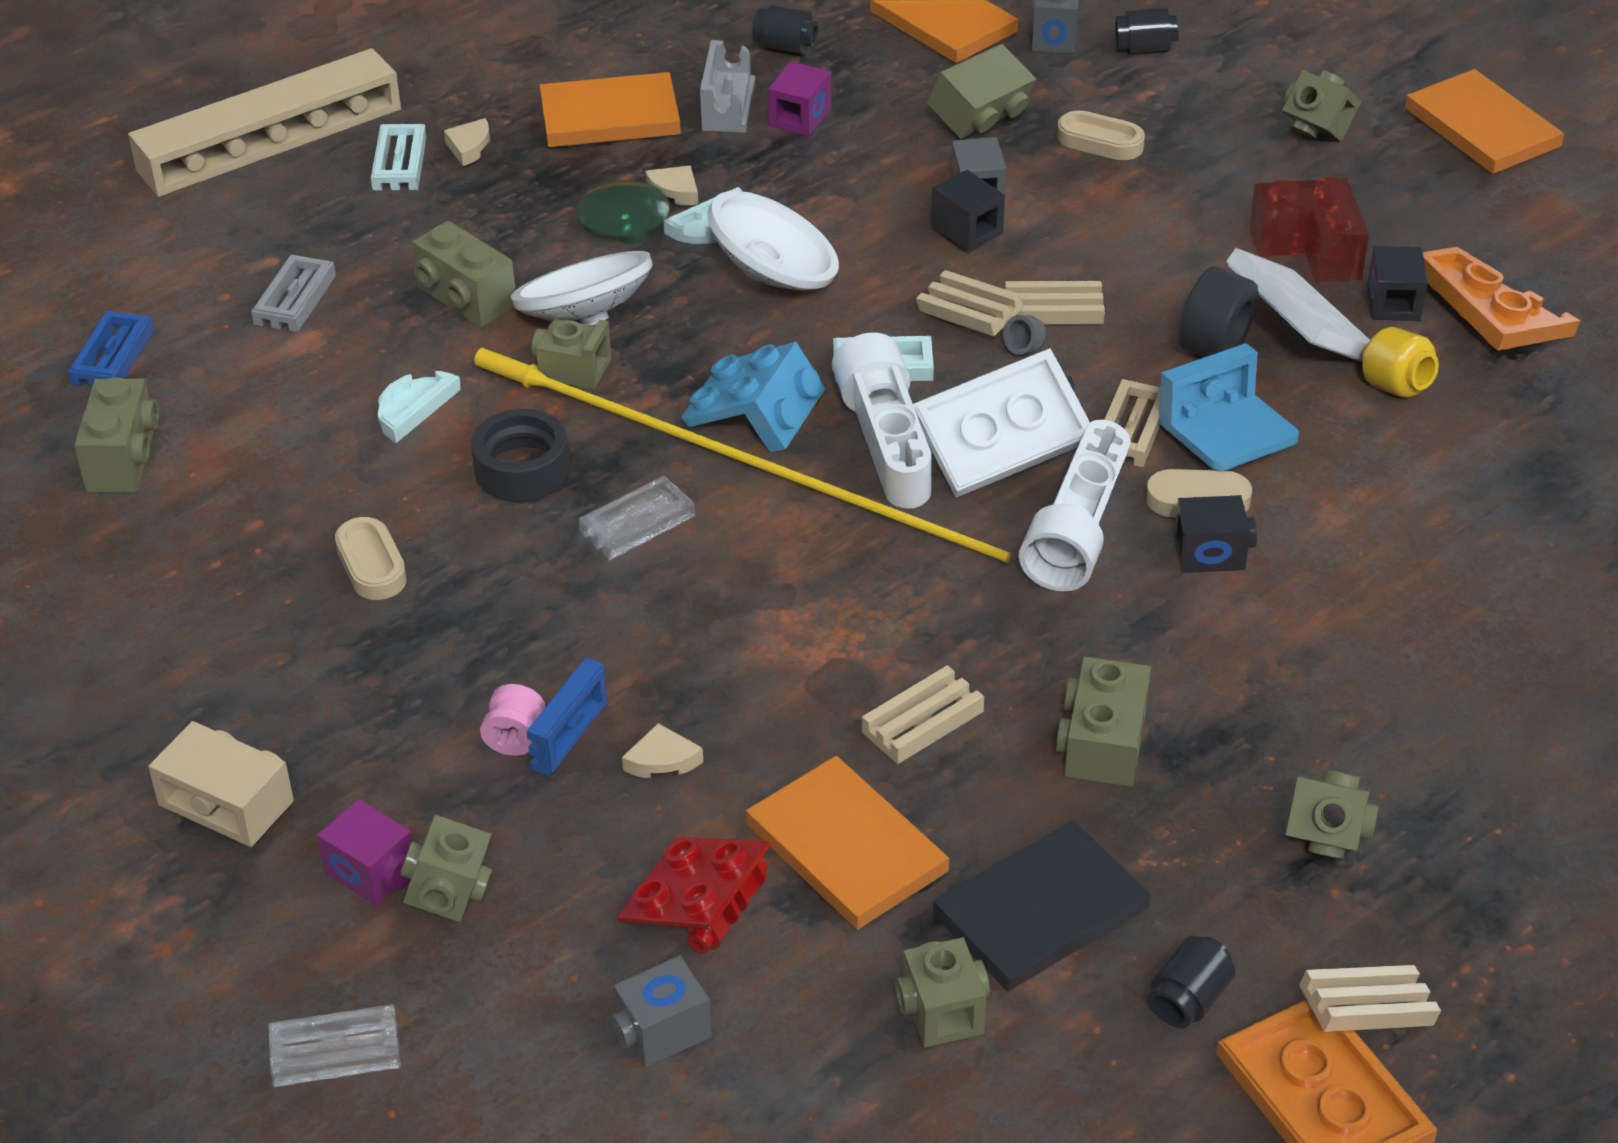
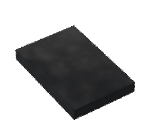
M1072 820L933 900V915L956 939L964 937L969 952L976 960H982L985 969L1009 992L1148 908L1150 893L1081 826Z

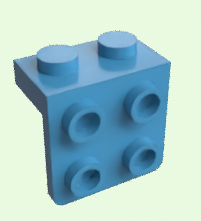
M797 342L777 347L773 344H768L759 348L754 353L740 357L731 354L717 361L711 368L712 374L704 386L691 396V404L682 415V420L687 427H692L745 414L768 451L772 453L785 450L826 388Z
M1246 343L1161 373L1159 424L1208 466L1217 471L1233 469L1238 465L1268 454H1274L1279 450L1298 443V429L1255 395L1258 352Z

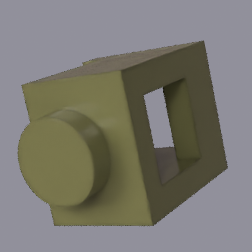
M554 318L547 330L538 328L534 334L531 348L533 357L537 358L538 370L548 378L561 383L595 389L611 361L609 321L599 319L596 326Z

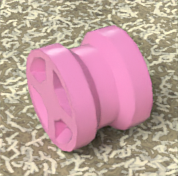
M507 684L495 689L489 702L490 712L485 715L480 727V735L485 744L494 751L504 755L518 756L528 753V746L532 741L527 739L526 731L545 709L546 704L544 700L533 689L523 685Z

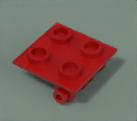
M677 837L667 847L664 856L646 880L636 888L633 897L618 915L617 919L619 922L686 927L690 934L687 942L693 950L705 954L709 949H717L730 929L729 924H735L738 921L741 912L748 907L751 898L767 880L766 870L768 864L763 856L771 844L769 841Z

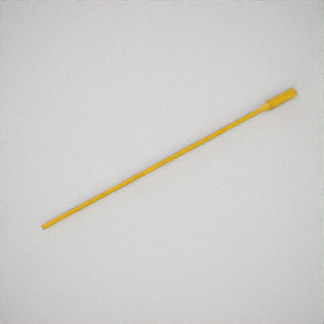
M480 348L475 355L474 363L476 366L522 383L526 388L541 386L552 389L1006 563L1010 559V552L548 378L538 370L535 364L528 365L485 348Z

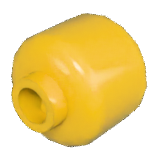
M1388 327L1380 330L1366 344L1362 353V369L1365 380L1373 388L1399 397L1410 398L1418 395L1433 383L1438 372L1439 362L1431 341L1424 336L1400 328Z

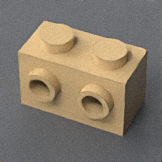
M194 721L148 766L159 806L249 847H252L294 801L285 761L270 751H260L239 742L225 731H214Z

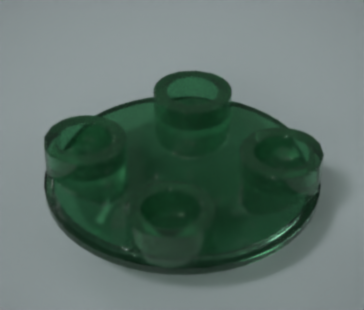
M618 180L598 185L586 192L577 206L580 229L584 233L620 238L624 244L631 246L640 245L647 241L648 232L661 225L667 218L670 210L669 200L660 189L651 184L634 180Z

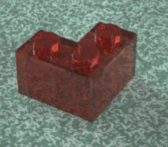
M1323 177L1316 180H1277L1269 183H1255L1249 230L1259 257L1305 254L1315 283L1362 280L1370 233L1348 178Z

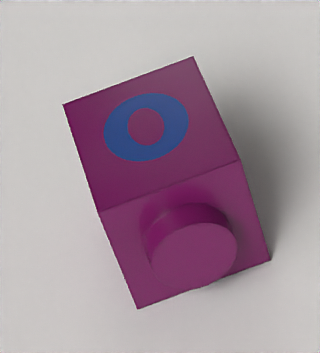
M790 62L768 88L769 126L810 136L831 109V71Z
M357 799L317 834L325 874L375 906H378L394 890L405 886L410 880L400 876L412 843L411 830L360 799Z

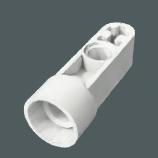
M865 333L855 336L843 343L832 359V370L843 401L850 409L856 412L887 500L900 508L919 507L926 503L931 496V451L908 393L910 387L909 373L899 347L891 337L881 333Z
M1095 420L1088 424L1053 505L1039 510L1030 524L1019 550V561L1027 576L1042 587L1055 591H1072L1085 585L1091 577L1104 542L1099 521L1131 442L1128 433L1120 425L1108 420Z

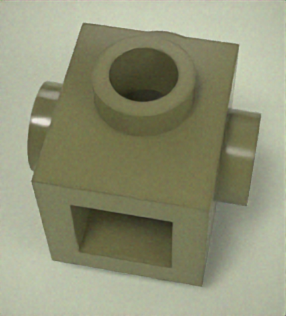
M1302 70L1298 80L1293 81L1286 91L1285 105L1282 111L1294 120L1291 127L1298 132L1314 139L1318 133H1321L1341 142L1362 101L1350 89L1343 87L1345 81L1335 74L1321 70L1317 76Z
M1327 769L1324 771L1323 780L1299 775L1297 777L1286 836L1309 840L1308 851L1344 858L1345 848L1358 850L1360 838L1372 840L1379 805L1368 803L1370 790L1358 787L1359 776ZM1328 804L1341 806L1345 812V819L1336 824L1327 821L1323 813L1324 807Z
M435 814L424 845L412 841L400 876L409 878L411 881L403 903L461 922L468 900L480 903L486 889L492 868L481 864L492 834Z
M964 937L944 942H929L917 948L904 950L903 977L895 979L896 997L902 1014H912L924 1048L984 1034L986 998L990 995L988 975L982 960H972Z

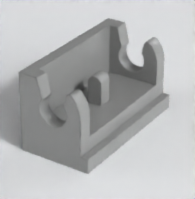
M711 40L700 88L702 131L746 133L755 88V75H751L749 50L745 46H741L739 53L740 61L738 63H729L725 59L726 50L723 41Z

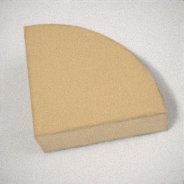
M485 118L444 130L445 143L462 166L478 160L481 157L480 151L490 143L489 126Z
M690 165L645 171L646 185L655 196L659 197V194L675 198V204L698 205V191Z
M658 723L622 757L623 771L642 778H651V773H666L678 770V775L684 774L703 762V748Z

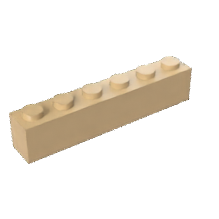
M371 48L130 132L128 136L136 171L153 192L160 197L401 110L397 74Z

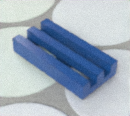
M106 311L68 370L71 385L81 386L84 379L88 380L89 387L93 386L95 379L114 377L125 379L154 331L152 318L144 315ZM118 324L121 325L116 335L112 336ZM105 348V353L101 357L100 361L98 362L96 367L93 366L97 358L101 354L102 350Z
M586 657L526 731L527 739L532 741L528 746L529 755L534 756L530 762L531 770L545 776L552 774L607 704L605 673L602 663Z

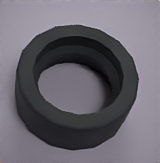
M521 408L495 414L476 427L470 440L475 480L486 493L499 499L519 502L534 500L548 495L566 481L571 468L566 428L556 417L540 410ZM527 446L546 451L543 456L521 463L504 462L494 458L499 453L516 447Z

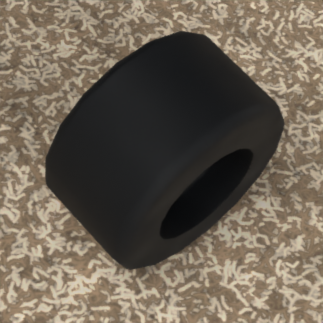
M1216 266L1206 269L1197 280L1185 304L1179 325V345L1185 350L1203 357L1242 345L1257 308L1259 297L1257 283L1249 278Z

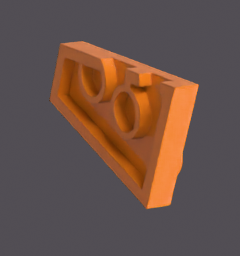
M1452 247L1423 252L1427 282L1430 284V287L1438 292L1496 350H1507L1514 347L1575 336L1581 320L1567 312L1561 314L1559 318L1542 307L1544 298L1530 290L1521 293L1509 288L1502 283L1504 274L1462 249Z

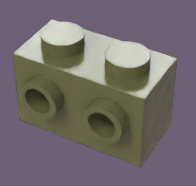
M1000 44L942 71L926 103L962 139L976 131L983 133L989 130L997 121L1007 116L1013 118L1019 115L1030 102L1028 96L1037 79L1003 44Z
M449 220L412 241L415 260L413 266L414 273L417 277L418 287L479 327L485 326L514 308L511 300V295L515 291L512 260Z
M114 377L94 380L74 445L86 492L138 491L145 463L149 460L150 444L154 430L157 429L159 423L158 403L156 399H150L146 379Z
M1084 656L1080 678L1069 677L1064 711L1073 712L1072 719L1061 718L1058 731L1056 752L1067 753L1065 777L1130 787L1134 786L1148 701L1151 666Z

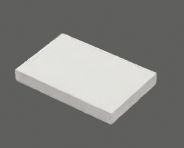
M1235 248L1226 261L1228 266L1236 274L1257 283L1258 295L1309 343L1362 362L1364 347L1370 339L1296 271Z
M1051 349L913 404L926 441L955 498L1077 448L1090 423Z

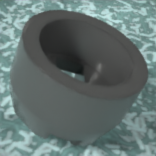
M1016 315L1005 324L1003 331L1004 343L1014 354H1032L1043 347L1046 341L1047 330L1043 322L1034 316Z

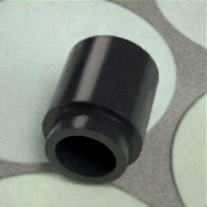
M770 5L767 9L759 8L753 22L752 35L754 42L762 43L764 48L804 55L809 47L815 46L819 25L817 21H813V15L810 11Z
M1168 7L1129 10L1126 11L1125 15L1115 16L1118 51L1128 50L1129 54L1169 51L1171 49V42L1178 41L1179 38L1177 15H1169Z
M1186 937L1151 981L1152 991L1148 994L1147 999L1153 1012L1161 1020L1176 1028H1187L1191 1022L1201 1021L1235 977L1236 971L1228 949L1221 942L1211 937Z

